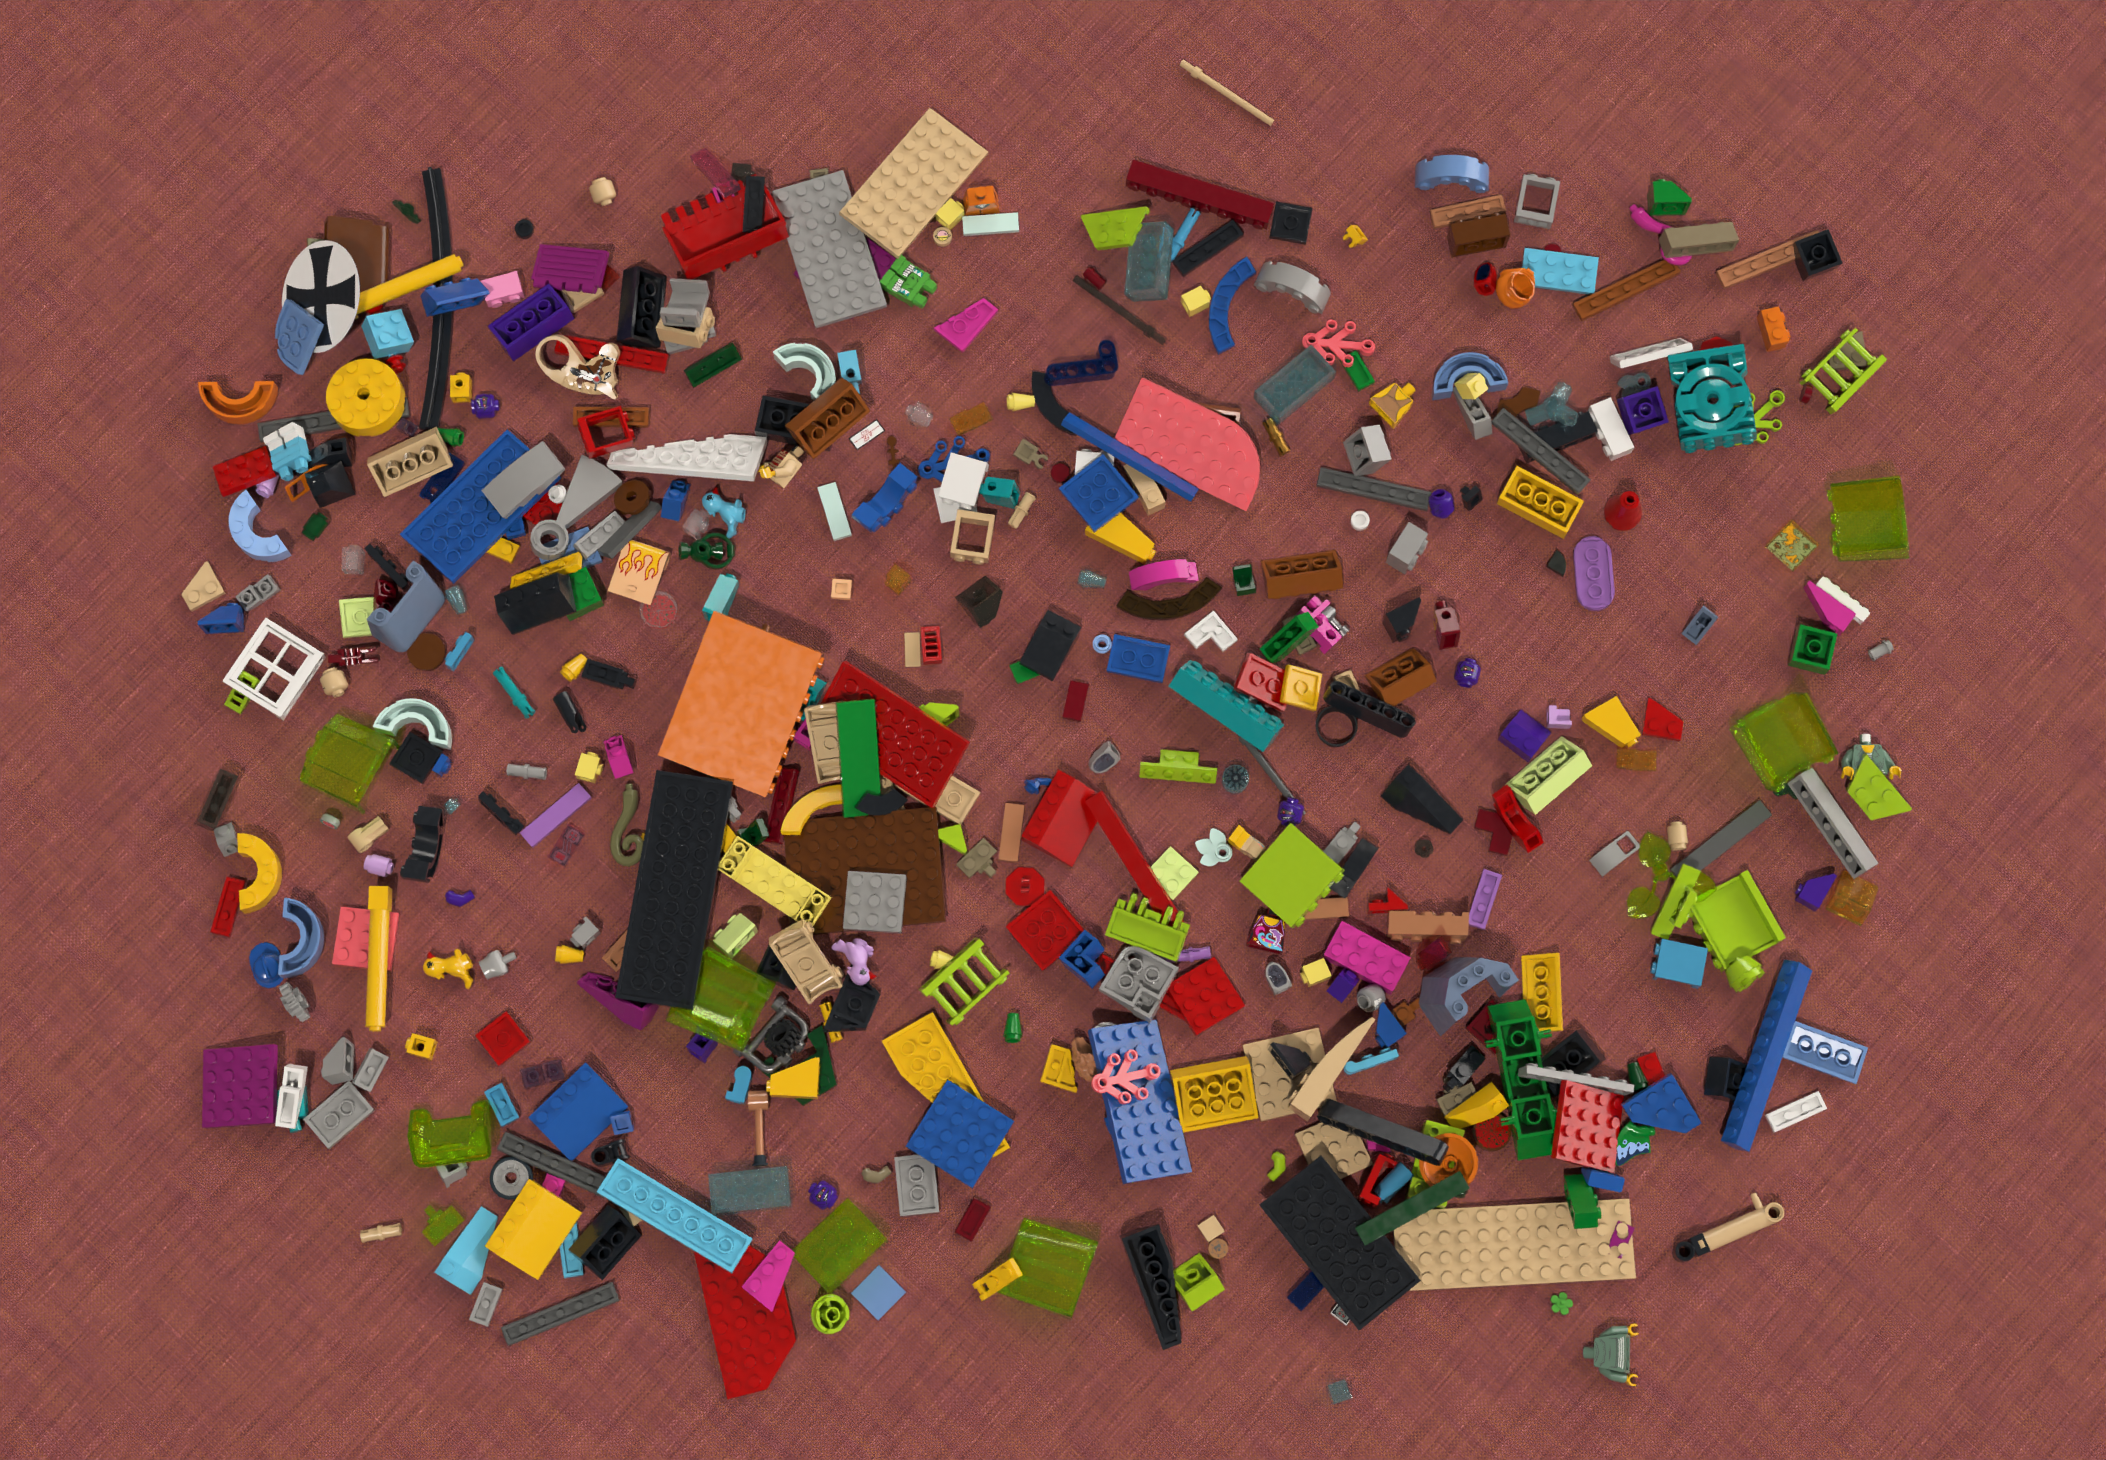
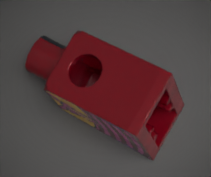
M1439 601L1435 604L1436 610L1433 617L1439 650L1458 647L1461 632L1453 607H1447L1446 601Z

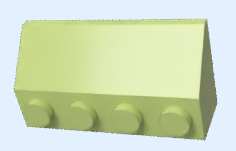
M1561 736L1505 785L1511 787L1515 798L1524 808L1536 815L1592 765L1584 750Z

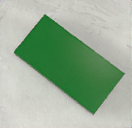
M1357 350L1348 354L1354 358L1353 365L1349 368L1344 367L1357 391L1360 392L1375 384V380ZM1349 359L1345 360L1346 363L1351 362Z

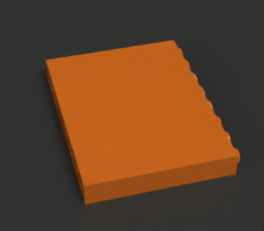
M713 611L658 755L717 779L731 781L733 785L763 797H767L768 793L772 795L776 785L773 783L775 775L779 777L783 766L780 765L782 758L786 759L790 748L787 747L789 740L793 741L797 730L794 729L796 722L800 723L804 712L801 711L803 704L807 705L811 695L808 693L810 686L814 687L818 677L815 675L817 668L821 669L825 659L822 657L823 653L728 615Z

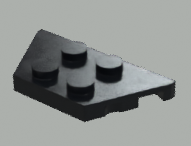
M847 973L842 984L843 987L839 991L823 1032L866 1031L881 994L870 985L869 981L864 985H856Z

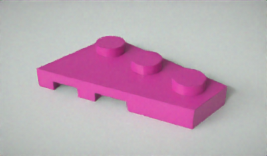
M983 298L966 308L962 313L934 327V331L963 353L998 313V309Z
M779 1240L742 1286L744 1290L771 1312L774 1311L795 1252Z

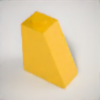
M1617 696L1584 714L1581 718L1585 724L1621 748L1628 746V748L1638 743L1637 739L1641 735Z
M815 1057L772 1074L771 1079L767 1080L766 1092H770L771 1097L818 1099L820 1058Z

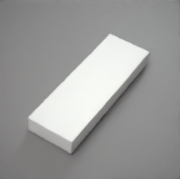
M1819 1091L1768 1113L1765 1117L1773 1133L1824 1111L1827 1107Z

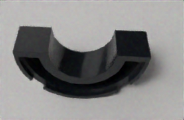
M418 806V811L414 812L413 815L415 837L412 839V855H409L405 865H402L400 876L404 880L429 883L430 879L428 878H433L439 861L443 834H440L439 826H443V813L440 808Z

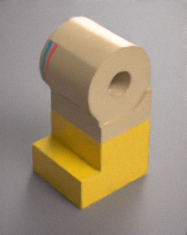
M1238 825L1228 839L1229 844L1255 861L1266 850V847L1261 842L1248 834L1240 825Z

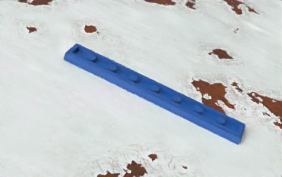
M1069 412L1063 419L1061 426L1186 500L1192 501L1199 490L1197 487Z

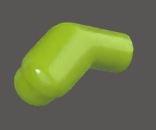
M1274 1152L1271 1157L1274 1161V1168L1267 1174V1177L1272 1182L1286 1169L1285 1156L1280 1152Z

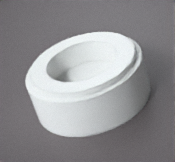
M1356 511L1350 519L1351 526L1358 531L1365 530L1370 522L1368 514L1364 511Z

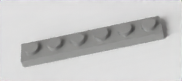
M1528 1063L1518 1070V1076L1558 1084H1561V1080H1569L1624 1096L1634 1093V1085L1627 1084L1626 1080L1611 1081L1609 1077L1604 1076L1594 1078L1588 1073L1574 1074L1572 1070H1562L1561 1072L1556 1071L1555 1067L1539 1068L1537 1064Z

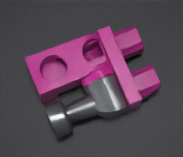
M1314 596L1306 604L1313 612L1304 606L1296 615L1306 612L1310 613L1319 626L1310 636L1321 646L1319 649L1325 654L1350 629L1347 625L1341 626L1335 618L1336 610L1329 605L1330 602L1327 599L1322 602Z

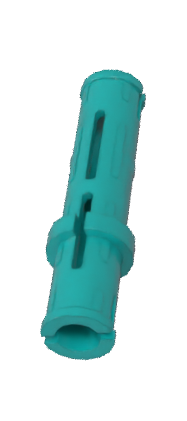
M499 667L500 671L496 669L493 675L511 697L513 705L519 708L525 719L530 718L529 714L533 716L536 711L526 700V695L520 692L503 667Z

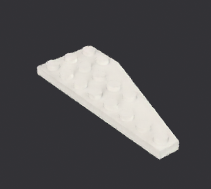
M728 434L720 439L707 437L706 441L696 442L693 439L665 443L664 447L655 448L654 445H651L643 450L635 448L611 452L607 467L609 470L754 481L768 442L767 437Z

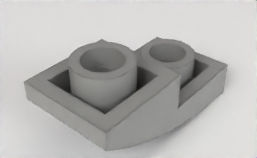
M267 574L255 585H249L235 597L244 610L248 612L270 599L281 589L271 575Z

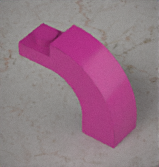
M1186 559L1155 562L1129 571L1132 590L1146 591L1166 583H1195L1199 581L1196 563L1187 562Z

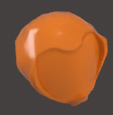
M1529 268L1505 269L1500 272V276L1496 281V294L1504 306L1510 309H1519L1529 303L1534 295L1535 278L1532 270Z

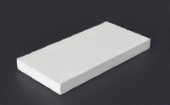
M1677 338L1611 355L1610 362L1619 368H1625L1667 357L1668 355L1691 351L1693 347L1692 343L1682 338Z

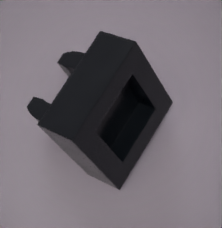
M1464 486L1460 490L1464 508L1469 512L1483 500L1481 490L1477 486H1474L1471 490Z

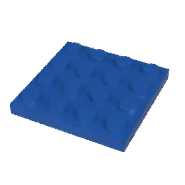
M947 1080L910 1138L906 1148L973 1189L1014 1121Z

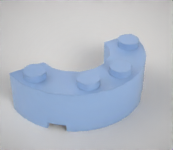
M247 490L242 492L234 501L229 513L230 533L241 550L255 560L277 562L292 556L278 535L262 538L254 534L253 521L261 510Z

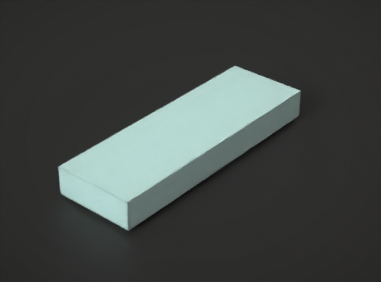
M1018 212L962 216L964 236L1019 232Z
M836 482L817 487L833 540L836 541L852 536Z

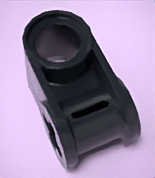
M620 1139L594 1149L591 1153L594 1165L605 1167L614 1164L618 1158L622 1161L630 1159L631 1157L627 1154L625 1148V1139ZM598 1153L606 1154L603 1162L595 1160V1156Z

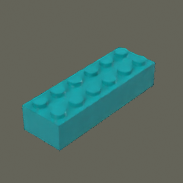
M1189 660L1184 664L1168 686L1262 752L1274 742L1284 726L1278 717L1269 715L1262 706L1255 705L1249 701V697L1245 694L1236 692L1229 683L1220 681L1213 672L1204 670L1197 661Z

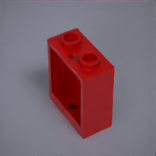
M621 406L577 418V426L589 459L632 447L633 439H635L632 428H628L627 422H629L627 412L622 411ZM618 418L625 440L595 448L588 426Z

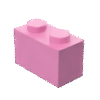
M517 271L480 281L489 291V295L485 298L488 308H497L507 302L516 303L525 298Z

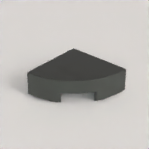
M1556 550L1547 568L1563 577L1566 571V561L1563 555Z

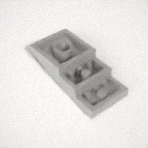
M542 441L510 464L481 491L499 514L507 519L519 506L524 507L536 494L540 495L565 470V467L545 442Z

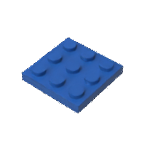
M1104 454L1059 487L1061 494L1094 533L1139 499V496Z

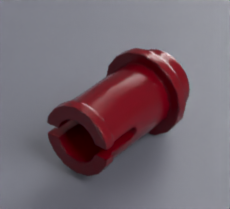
M1088 267L1083 273L1084 279L1089 280L1098 290L1102 289L1107 282L1095 272V268Z

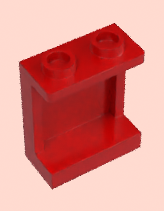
M1384 1153L1376 1157L1357 1197V1201L1373 1209L1379 1204L1381 1198L1370 1192L1382 1166L1391 1170L1396 1166L1397 1162L1394 1161L1393 1156Z

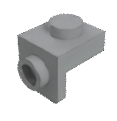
M232 822L213 829L217 845L224 857L238 852L237 835Z

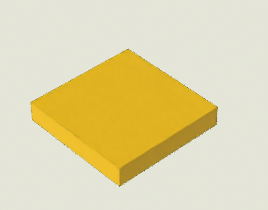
M1286 665L1280 702L1316 711L1322 674L1293 665Z

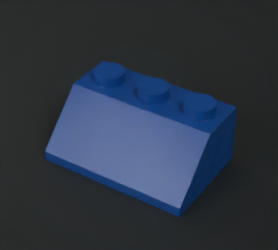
M465 278L455 284L447 282L437 288L435 285L425 288L420 297L426 315L429 317L478 306L489 295V291L478 279L471 280L470 278Z

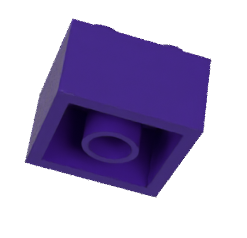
M1658 386L1616 399L1628 435L1669 422Z

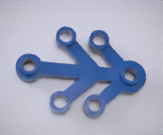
M957 436L947 457L940 463H937L941 453L946 452L947 445L944 441H938L930 459L920 463L918 467L919 475L924 479L935 478L942 482L944 475L939 471L946 470L950 454H958L959 450L965 446V439ZM961 440L963 441V443L961 445H957L956 441ZM939 445H944L945 448L940 450L937 447ZM981 448L975 454L965 457L988 463L990 453L988 450ZM985 453L986 456L984 458H980L979 454ZM930 467L931 470L929 472L924 471V468Z

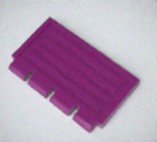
M540 244L531 277L534 281L533 286L534 288H543L550 284L554 290L565 289L572 292H581L582 290L583 293L596 294L597 288L602 286L610 253L605 250Z

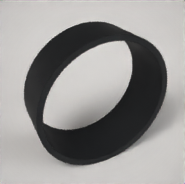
M1332 706L1324 708L1319 713L1315 725L1320 740L1331 747L1346 745L1355 737L1358 729L1356 717ZM1330 712H1340L1350 719L1353 731L1347 742L1332 744L1321 737L1318 726L1324 715Z

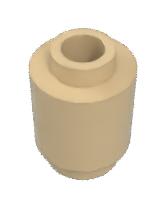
M1682 822L1670 823V826L1667 827L1668 845L1671 846V850L1687 849L1686 825H1682Z

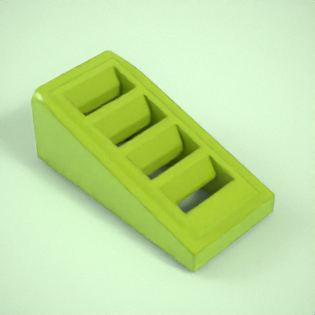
M244 670L238 677L239 681L254 690L260 682L258 678ZM246 679L252 682L251 686L245 683ZM232 689L224 705L241 715L251 699L244 696V699L239 698L236 695L241 693ZM233 699L241 703L240 707L232 703Z

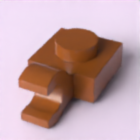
M1419 998L1409 1006L1403 1002L1390 1011L1402 1027L1416 1018L1413 1012L1420 1008Z

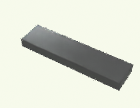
M649 500V505L639 514L632 515L597 550L601 556L613 559L662 509L660 504Z

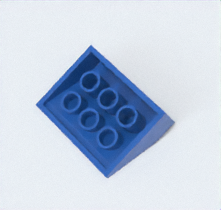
M585 1062L528 1118L570 1161H573L611 1124L610 1115L624 1112L628 1106Z

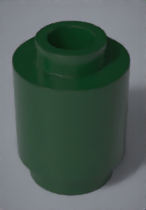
M319 512L317 514L312 513L302 527L301 533L314 541L320 537L327 527L328 523L326 520L328 518Z

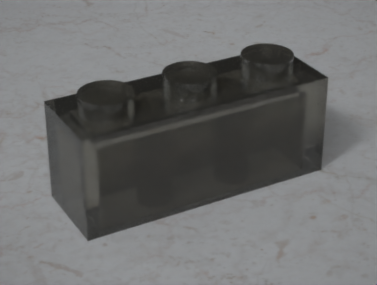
M219 769L216 772L194 824L210 831L216 829L238 778L237 775L223 769Z

